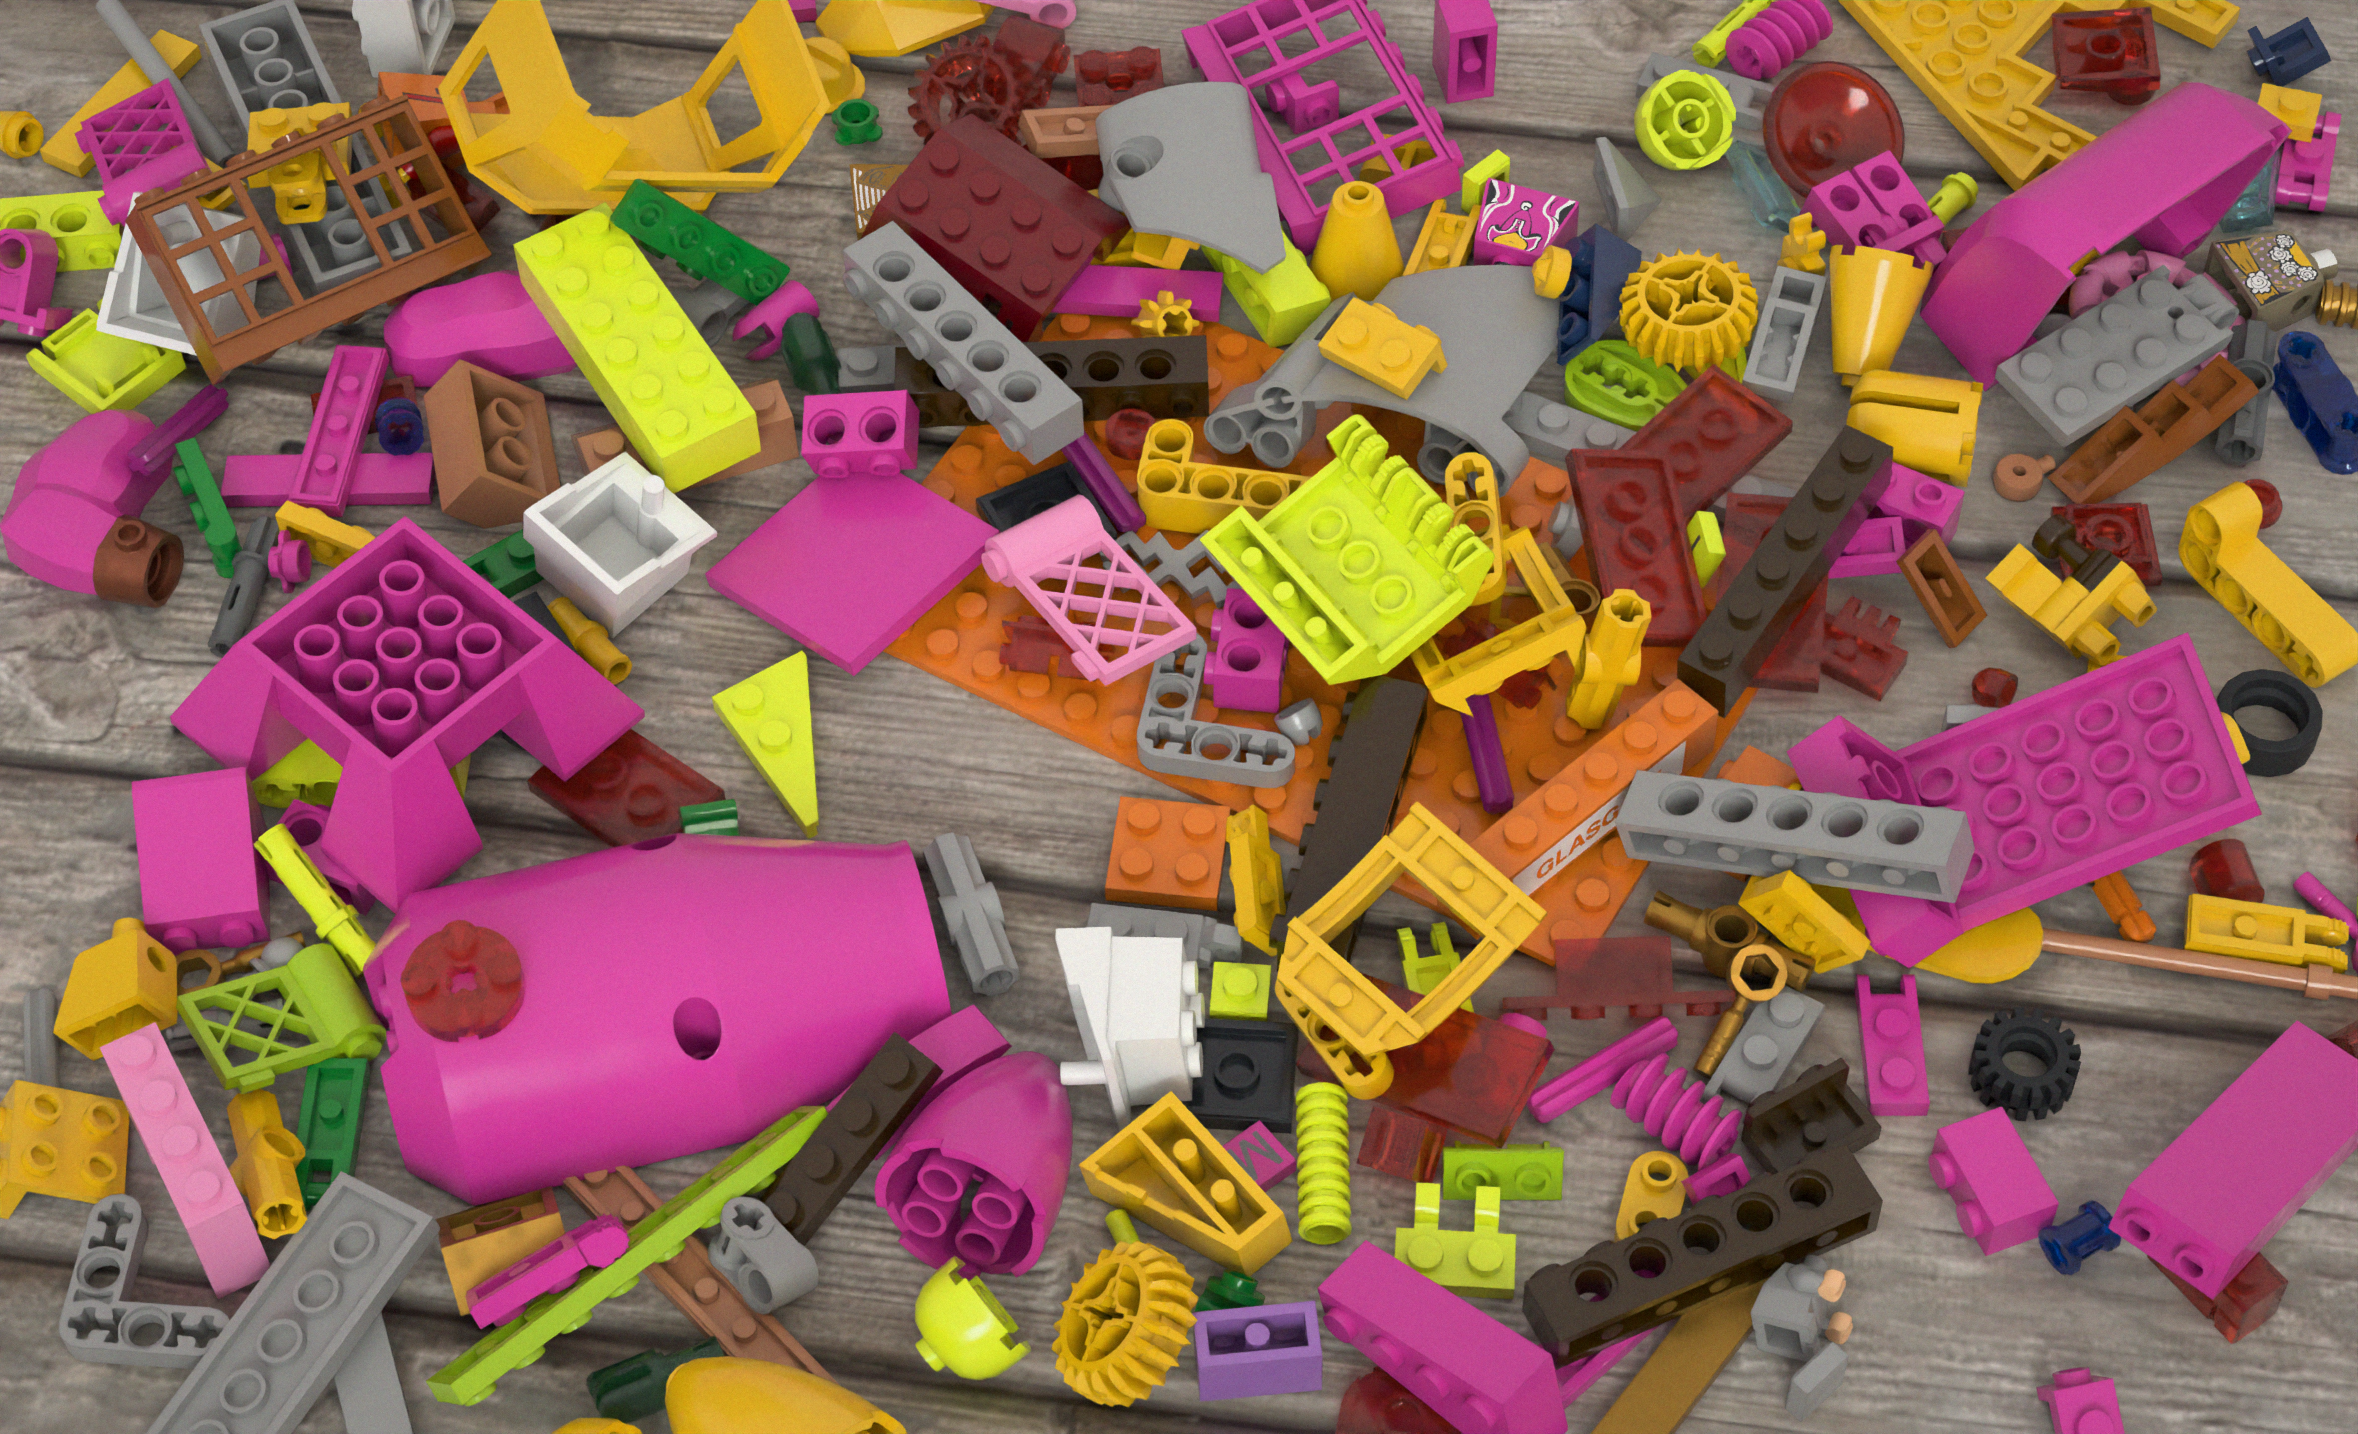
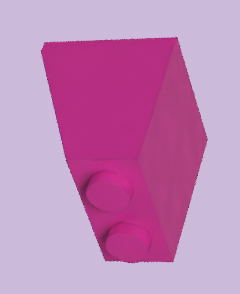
M246 767L132 782L144 925L148 935L170 950L175 956L192 949L241 948L251 943L271 941L269 876L260 852L254 847V843L268 829Z

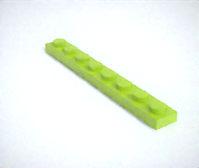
M800 1106L775 1121L628 1230L629 1248H626V1254H622L621 1258H615V1262L605 1268L588 1264V1266L579 1271L581 1274L579 1279L571 1286L555 1294H549L546 1291L527 1305V1309L516 1319L496 1328L426 1380L437 1401L471 1406L484 1400L496 1390L497 1384L495 1381L512 1368L518 1370L535 1362L545 1353L546 1349L543 1345L560 1332L566 1334L583 1326L592 1318L593 1313L591 1309L606 1297L615 1298L631 1290L640 1281L638 1273L653 1262L662 1263L676 1256L686 1246L684 1239L698 1228L706 1229L718 1224L723 1207L729 1200L741 1197L744 1194L752 1195L768 1187L777 1177L774 1171L794 1158L826 1118L828 1112L825 1107Z

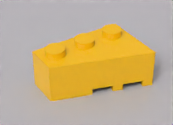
M1172 1091L1167 1093L1079 1164L1090 1194L1118 1209H1125L1127 1214L1229 1270L1251 1276L1293 1242L1285 1215L1281 1209Z

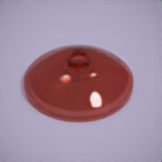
M1821 61L1802 66L1777 85L1764 111L1763 140L1771 164L1781 179L1792 190L1806 199L1813 187L1847 170L1851 173L1853 167L1888 150L1891 151L1901 165L1905 149V134L1899 110L1887 90L1875 78L1855 66L1835 61ZM1815 138L1820 139L1824 143L1825 151L1817 147Z

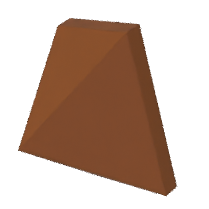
M1935 528L1928 529L1896 561L1948 648L1957 647L1987 616Z

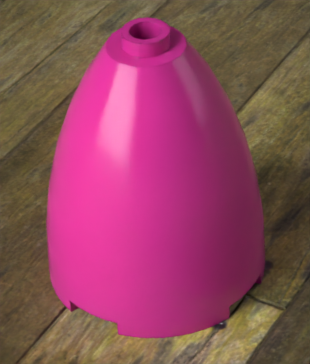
M1022 1051L996 1058L970 1071L946 1088L925 1107L903 1133L877 1175L875 1200L877 1207H884L894 1224L902 1232L898 1242L907 1251L937 1270L953 1256H956L966 1264L957 1273L969 1280L976 1275L980 1277L981 1271L988 1274L1012 1272L1015 1277H1018L1036 1264L1058 1218L1067 1188L1072 1159V1112L1067 1087L1061 1084L1059 1067L1048 1056L1033 1051ZM976 1179L982 1182L972 1200V1207L967 1217L962 1222V1199L972 1180Z

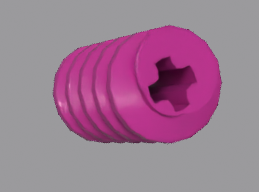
M1775 0L1767 9L1761 10L1754 18L1747 20L1741 28L1735 29L1730 33L1725 44L1727 58L1739 76L1759 81L1762 77L1766 79L1774 78L1781 69L1789 67L1794 59L1801 58L1807 50L1816 47L1820 40L1827 39L1833 32V22L1830 13L1820 0Z
M1666 1053L1659 1054L1650 1062L1647 1060L1638 1061L1623 1074L1615 1085L1611 1094V1105L1616 1109L1626 1108V1116L1633 1123L1644 1122V1130L1651 1137L1662 1136V1144L1669 1151L1680 1150V1158L1687 1165L1698 1164V1171L1729 1154L1738 1137L1737 1127L1742 1118V1112L1734 1109L1724 1118H1721L1719 1113L1724 1099L1719 1094L1712 1097L1705 1104L1700 1102L1706 1088L1705 1083L1700 1080L1687 1090L1682 1088L1688 1071L1681 1066L1668 1076L1664 1074L1670 1060Z

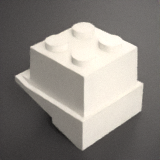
M133 192L128 215L136 205L134 200L143 192ZM185 203L153 216L170 250L202 237ZM202 207L214 231L246 219L244 216ZM125 223L115 268L109 272L96 331L196 355L130 229ZM248 230L220 242L237 275L259 267L261 245L253 231ZM209 247L176 260L194 294L226 280ZM257 280L244 285L253 305L255 302ZM232 291L199 304L217 338L249 324Z
M623 452L574 484H565L523 512V538L534 547L536 571L560 593L568 597L591 620L598 621L607 630L608 635L612 639L686 576L689 571L692 554L701 546L717 537V531L665 487L661 477L650 474L626 452Z
M1111 927L1056 929L1055 940L1087 1059L1098 1060L1061 1062V1084H1105L1119 1132L1130 1124L1131 1106L1155 1104L1170 1091L1180 1101H1192L1193 1078L1203 1076L1202 1044L1196 1041L1197 1028H1204L1205 1004L1203 993H1198L1197 962L1187 961L1183 939L1113 936Z

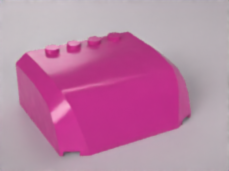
M2182 82L2010 194L1978 218L1958 238L1931 277L1923 294L1919 315L1974 380L1983 383V390L1986 392L1999 383L1995 379L1998 365L2037 342V339L2032 335L2067 287L2077 279L2069 270L2070 267L2093 249L2100 256L2104 255L2112 247L2132 234L2147 251L2164 253L2183 259L2202 245L2290 135L2292 130L2286 123L2253 100L2205 83Z

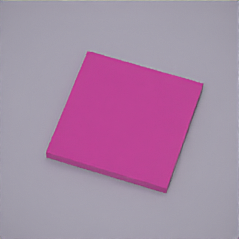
M869 471L849 472L847 477L838 479L819 476L706 572L705 575L710 587L855 676L982 563V554L985 553V541L1001 532L901 473L892 476H880Z

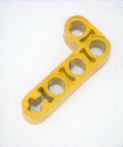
M1164 419L1153 424L1146 434L1137 473L1138 505L1146 515L1145 524L1149 527L1202 534L1205 530L1210 531L1241 505L1258 522L1312 477L1195 463L1193 431L1190 426L1180 420Z
M2233 482L2191 506L2179 542L2178 553L2186 571L2303 683L2313 688L2321 687L2358 664V633L2257 538L2263 514L2261 503L2249 486L2243 482Z

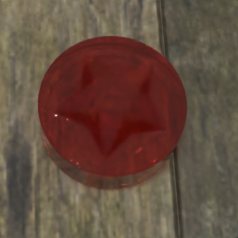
M1124 409L1116 412L1108 419L1105 425V439L1108 450L1120 459H1141L1146 434L1149 428L1156 423L1155 419L1149 413L1139 409Z

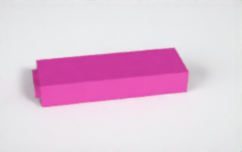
M2297 1020L2128 1186L2108 1228L2202 1293L2214 1299L2358 1148V1059Z

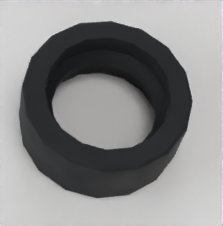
M2267 669L2242 672L2226 682L2216 700L2221 712L2227 713L2235 720L2234 712L2241 707L2252 705L2272 707L2286 714L2298 729V734L2291 739L2272 741L2260 739L2246 732L2237 723L2250 754V760L2242 764L2244 771L2251 775L2274 777L2290 774L2305 765L2314 751L2322 729L2323 710L2316 694L2301 680L2281 671Z

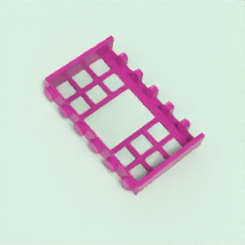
M1257 0L1207 21V24L1181 30L1189 63L1192 69L1198 67L1202 82H1233L1246 88L1249 96L1261 170L1271 174L1280 222L1286 220L1292 244L1295 249L1301 250L1304 256L1313 253L1330 203L1316 208L1305 187L1337 173L1344 184L1355 181L1349 168L1374 157L1382 155L1393 176L1373 184L1382 192L1391 220L1462 190L1458 170L1464 167L1461 151L1454 139L1445 140L1442 135L1444 134L1443 123L1434 106L1426 108L1423 103L1425 96L1418 78L1414 73L1408 76L1405 73L1404 58L1395 41L1387 43L1384 38L1386 37V30L1382 19L1376 9L1368 11L1366 7L1368 4L1367 0ZM1350 10L1360 30L1329 43L1318 23ZM1308 28L1318 48L1286 61L1275 41ZM1367 40L1399 94L1280 144L1250 90ZM1265 46L1276 66L1244 79L1233 59ZM1406 105L1417 126L1385 139L1373 118ZM1363 123L1375 144L1341 157L1330 137ZM1425 136L1436 157L1404 171L1392 150ZM1320 141L1331 163L1298 176L1287 155Z

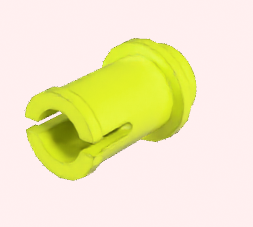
M1959 172L1956 175H1948L1942 181V188L1927 202L1932 215H1937L1944 226L1962 209H1970L1976 203V196L1979 193L1978 186L1974 179L1965 173Z

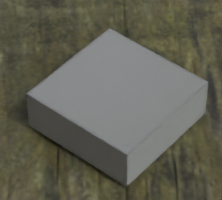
M1834 1342L1831 1344L1827 1343L1791 1377L1785 1409L1800 1422H1803L1842 1385L1849 1355Z

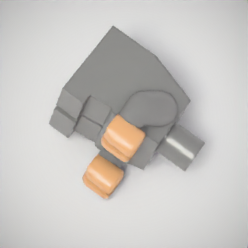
M1815 1255L1806 1256L1803 1264L1795 1265L1785 1262L1763 1284L1751 1310L1757 1349L1808 1362L1821 1350L1819 1335L1826 1336L1836 1344L1845 1343L1853 1328V1323H1851L1852 1317L1844 1312H1835L1830 1319L1826 1318L1829 1301L1836 1302L1841 1297L1846 1286L1844 1273L1836 1269L1827 1270V1263Z

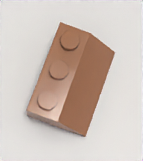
M459 359L423 396L442 513L484 529L523 522V512L561 488L543 393Z

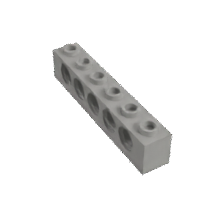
M891 221L843 249L845 273L842 277L850 295L855 300L859 301L862 299L874 311L878 321L885 329H893L905 341L907 348L916 359H924L934 368L938 378L947 389H955L964 397L971 411L981 421L987 420L994 426L1010 450L1013 452L1019 451L1033 465H1036L1084 435L1082 399L895 222Z
M1637 770L1615 820L1627 858L1762 877H1771L1790 869L1796 876L1812 884L1949 903L1956 902L1975 851L1967 815L1963 811H1955L1941 806L1932 808L1901 804L1887 799L1869 800L1846 797L1832 792L1814 793L1791 790L1777 785L1760 786L1736 783L1721 778L1713 780L1681 776L1673 772L1658 773Z

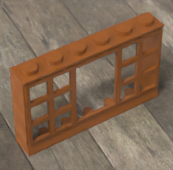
M407 94L391 101L387 95L379 96L365 103L360 108L361 113L346 119L343 113L335 114L317 124V131L301 137L299 131L291 132L275 140L271 144L273 148L259 155H256L253 149L244 151L226 162L227 168L212 174L208 168L200 169L180 181L182 186L165 193L162 187H157L141 194L134 200L136 205L125 222L213 386L221 383L230 371L250 361L254 365H258L270 359L282 347L296 341L299 346L304 345L317 338L328 327L340 322L344 326L350 325L361 319L368 310L384 303L388 307L398 304L406 299L413 290L429 283L431 286L441 285L448 281L457 271L466 267L471 274L479 270L492 256L490 250L478 234L410 106ZM386 120H389L405 150L404 153L389 158L373 127ZM362 131L378 164L348 176L331 143ZM319 148L382 267L304 300L240 180ZM410 162L428 194L412 201L396 171V168ZM385 174L401 206L371 219L354 186ZM229 185L246 219L214 231L197 198ZM185 203L202 237L170 250L153 216ZM434 205L451 237L435 244L418 212ZM407 216L424 249L393 262L376 229ZM252 229L269 262L237 275L220 242ZM209 247L226 280L194 294L176 260ZM275 272L293 306L261 319L244 285ZM232 291L249 324L217 338L199 304Z

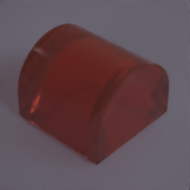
M2237 839L2218 840L2202 847L2191 858L2188 869L2200 895L2255 903L2263 902L2265 891L2242 841Z

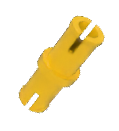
M568 597L556 598L547 606L584 661L613 685L619 684L629 675L632 669V662L608 639L607 630L598 621L589 620L575 607Z

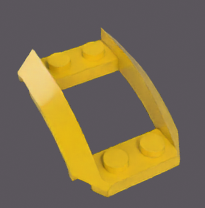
M1502 524L1505 562L1510 559L1513 562L1540 615L1446 661L1432 637L1410 654L1435 702L1472 717L1473 714L1465 698L1473 694L1484 695L1493 692L1503 684L1504 679L1523 670L1532 671L1549 664L1553 660L1554 655L1563 651L1575 668L1587 627L1582 616L1576 613L1572 602L1552 573L1527 525L1511 532L1508 524ZM1490 525L1474 532V536L1482 537L1487 533Z
M1418 801L1409 809L1410 813L1388 836L1385 835L1335 887L1298 918L1295 916L1287 924L1288 932L1283 955L1281 954L1277 975L1278 981L1289 993L1363 1057H1369L1420 1042L1467 1001L1547 916V912ZM1404 871L1484 938L1439 985L1407 1013L1328 945L1355 919L1362 915Z

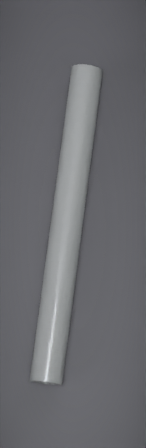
M98 0L96 3L97 12L150 82L155 85L166 78L169 79L176 91L197 143L210 161L223 169L227 168L226 162L237 154L119 0Z

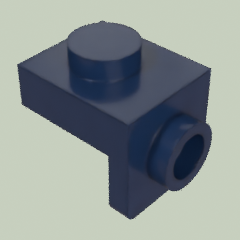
M2308 17L2266 39L2263 38L2257 26L2247 30L2254 47L2246 51L2259 77L2268 72L2276 86L2283 87L2331 61L2326 47Z

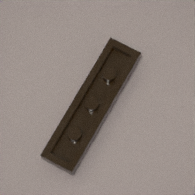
M894 1032L759 1201L769 1207L774 1217L798 1243L805 1246L944 1070Z

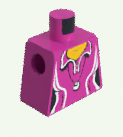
M1488 178L1475 234L1474 266L1514 265L1533 267V263L1541 257L1548 245L1564 248L1570 239L1577 236L1579 201Z

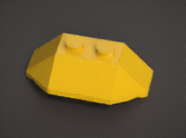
M831 0L815 23L816 29L822 37H827L844 46L849 56L854 54L864 57H899L985 24L996 6L972 0Z

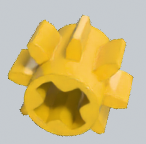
M1159 290L1157 302L1140 299L1139 303L1142 310L1139 313L1138 319L1131 321V325L1139 328L1143 335L1141 338L1190 336L1193 327L1199 325V321L1192 319L1188 311L1192 301L1184 298L1174 301L1172 291Z

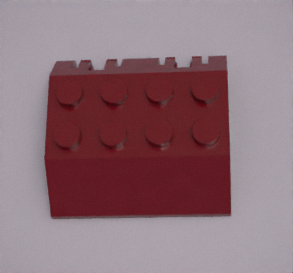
M971 113L937 130L880 199L861 239L891 221L895 222L983 307L988 310L991 302L999 306L1000 310L996 319L1019 341L1038 342L1043 337L1042 322L1094 258L1104 262L1132 227L1125 216Z

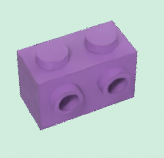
M1315 1301L1193 1312L1194 1317L1198 1320L1193 1325V1339L1200 1402L1322 1390V1348Z

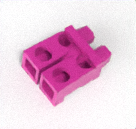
M1890 150L1853 167L1851 173L1847 170L1813 187L1799 215L1810 212L1812 215L1811 227L1818 226L1820 230H1823L1826 238L1833 246L1843 245L1841 255L1854 256L1856 246L1903 253L1914 256L1913 266L1915 268L1921 269L1925 261L1931 262L1934 265L1932 276L1947 256V252L1938 240L1945 228L1944 224L1937 215H1932L1929 206Z

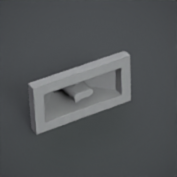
M1606 137L1596 138L1593 175L1612 233L1627 242L1662 199Z

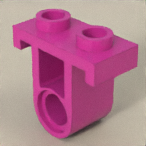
M3 229L0 231V326L4 324V320L18 323L17 331L20 333L48 337L49 330L60 329L71 321L73 309L50 307L58 264V248L51 235L41 229ZM22 244L24 245L26 250V259L24 263L22 262L20 257V249Z

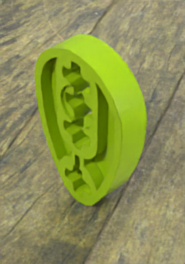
M1601 340L1593 343L1568 362L1564 380V399L1568 407L1677 447L1689 445L1697 439L1700 432L1702 410L1695 396L1682 378L1667 364L1657 369L1654 356L1640 359L1637 347L1628 346L1627 341ZM1616 382L1622 384V387L1614 384ZM1604 384L1607 385V386H1613V387H1611V389H1608V388L1604 387Z

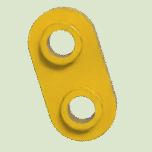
M1651 1151L1640 1155L1632 1163L1616 1220L1615 1242L1636 1234L1640 1230L1636 1226L1639 1223H1648L1661 1217L1669 1220L1682 1214L1687 1192L1681 1181L1688 1178L1689 1175L1686 1166L1679 1158L1668 1152ZM1660 1173L1666 1175L1668 1179L1656 1181L1649 1175Z

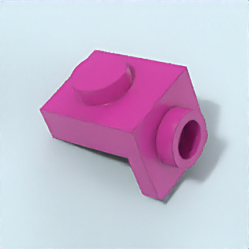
M1274 61L1270 62V68L1276 66ZM1295 70L1270 81V84L1265 86L1269 106L1275 113H1281L1295 135L1324 126L1327 123L1336 121L1339 117V86L1334 80L1308 88L1298 71Z
M2077 1367L2052 1373L2053 1384L2036 1387L2038 1399L2049 1402L2055 1434H2125L2113 1378L2091 1375L2089 1367Z

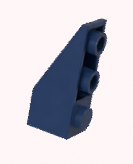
M1596 223L1579 237L1576 236L1570 239L1564 246V249L1569 250L1571 254L1572 264L1567 285L1563 293L1559 295L1557 363L1561 366H1564L1595 343L1617 318L1619 310L1622 309V303L1619 301L1622 288L1625 287L1629 273H1636L1641 264L1642 251Z

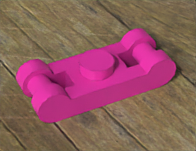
M2326 111L2325 116H2317L2313 134L2320 135V139L2312 137L2311 143L2286 138L2282 145L2273 203L2288 206L2289 201L2308 204V210L2324 211L2330 187L2329 181L2341 113Z

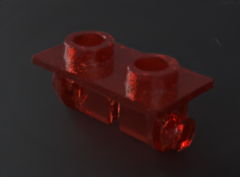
M1460 613L1457 618L1465 628V631L1461 637L1456 634L1452 635L1447 640L1443 652L1450 659L1503 633V631L1482 617L1477 623H1474ZM1547 664L1537 670H1523L1504 679L1503 684L1494 692L1518 709L1525 706L1532 710L1542 697V691L1539 690L1542 684L1555 691L1557 686L1547 672L1550 664Z
M1019 616L1018 622L1002 620L1004 632L1008 640H1012L1011 644L1002 643L999 655L1000 664L1009 665L1010 671L1048 675L1051 656L1060 657L1057 671L1058 677L1089 681L1072 663L1071 654L1075 652L1045 619L1035 616ZM1078 622V623H1072V624H1079V625H1086V626H1093V627H1095L1094 624H1089V623H1080V622ZM1100 643L1098 653L1107 663H1110V656H1103L1102 652L1115 653V646Z

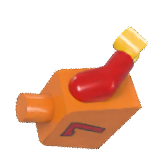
M379 72L377 97L387 95L391 101L407 94L408 102L439 160L463 157L438 90L445 76ZM461 90L460 93L464 104L470 113L496 114L493 101L468 102L464 90ZM389 120L373 126L378 137H384L390 158L405 152ZM410 162L401 166L397 173L411 196V192L405 183L411 178L417 181L419 177ZM385 174L377 176L392 209L400 207L401 204Z

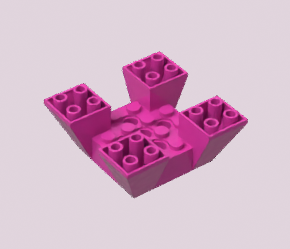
M404 516L236 642L170 716V720L176 728L224 769L246 767L251 782L308 738L343 767L321 841V851L396 914L408 894L435 888L483 849L480 836L449 773L451 768L501 729L566 782L645 717V711L561 640L409 518Z

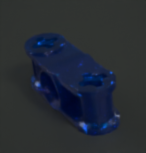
M2292 331L2285 334L2278 345L2277 353L2280 360L2273 367L2275 381L2272 390L2277 394L2288 411L2292 423L2301 431L2318 457L2319 463L2326 470L2340 475L2357 472L2358 396L2351 381L2341 372L2325 348L2324 342L2318 336L2305 331Z

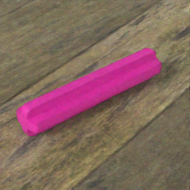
M1658 1016L1529 1092L1526 1103L1529 1112L1537 1122L1548 1123L1620 1080L1623 1074L1638 1061L1647 1060L1650 1062L1659 1054L1674 1048L1678 1043V1031L1667 1017Z

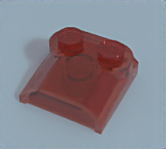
M2151 7L2052 13L2053 57L2059 89L2107 92L2109 97L2115 102L2130 106L2140 105L2149 101L2154 96L2156 90H2160L2161 74Z

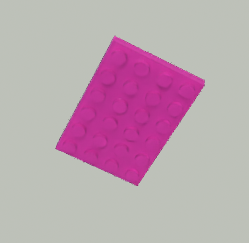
M2188 632L1895 751V753L1908 762L1922 806L1932 808L1941 806L1955 811L1966 812L1975 851L1957 900L1954 903L1963 932L2262 814Z

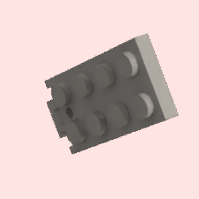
M2162 265L1998 365L1995 379L2065 448L2110 420L2125 405L2131 407L2226 348L2234 334L2229 327L2237 319L2239 309L2203 274L2192 277L2178 290L2168 281L2171 271Z

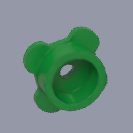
M851 99L843 102L831 115L832 123L837 125L838 130L834 134L835 141L840 145L847 146L879 140L883 135L882 127L877 125L876 119L879 117L878 108L862 99Z

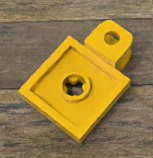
M323 102L307 107L288 109L268 108L259 112H250L247 150L253 149L256 155L273 149L271 144L286 134L299 131L301 137L317 131L316 125L330 116L343 113L346 119L352 117L350 103L332 104ZM352 135L331 143L348 176L351 175ZM319 148L247 177L250 189L271 187L276 197L275 208L278 219L284 225L322 220L328 209L326 181L336 180ZM299 205H310L309 207L303 210L294 209L296 206Z

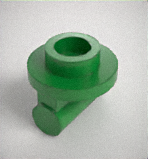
M735 799L678 807L679 822L683 833L740 836Z
M1225 1269L1222 1277L1209 1276L1204 1293L1197 1302L1195 1312L1263 1306L1266 1297L1256 1290L1258 1285L1256 1279L1234 1270Z

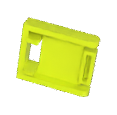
M103 298L97 302L99 311ZM89 308L41 342L47 356L36 348L26 354L28 363L39 375L90 414L110 409L132 410L186 369L180 351L96 331L99 315Z

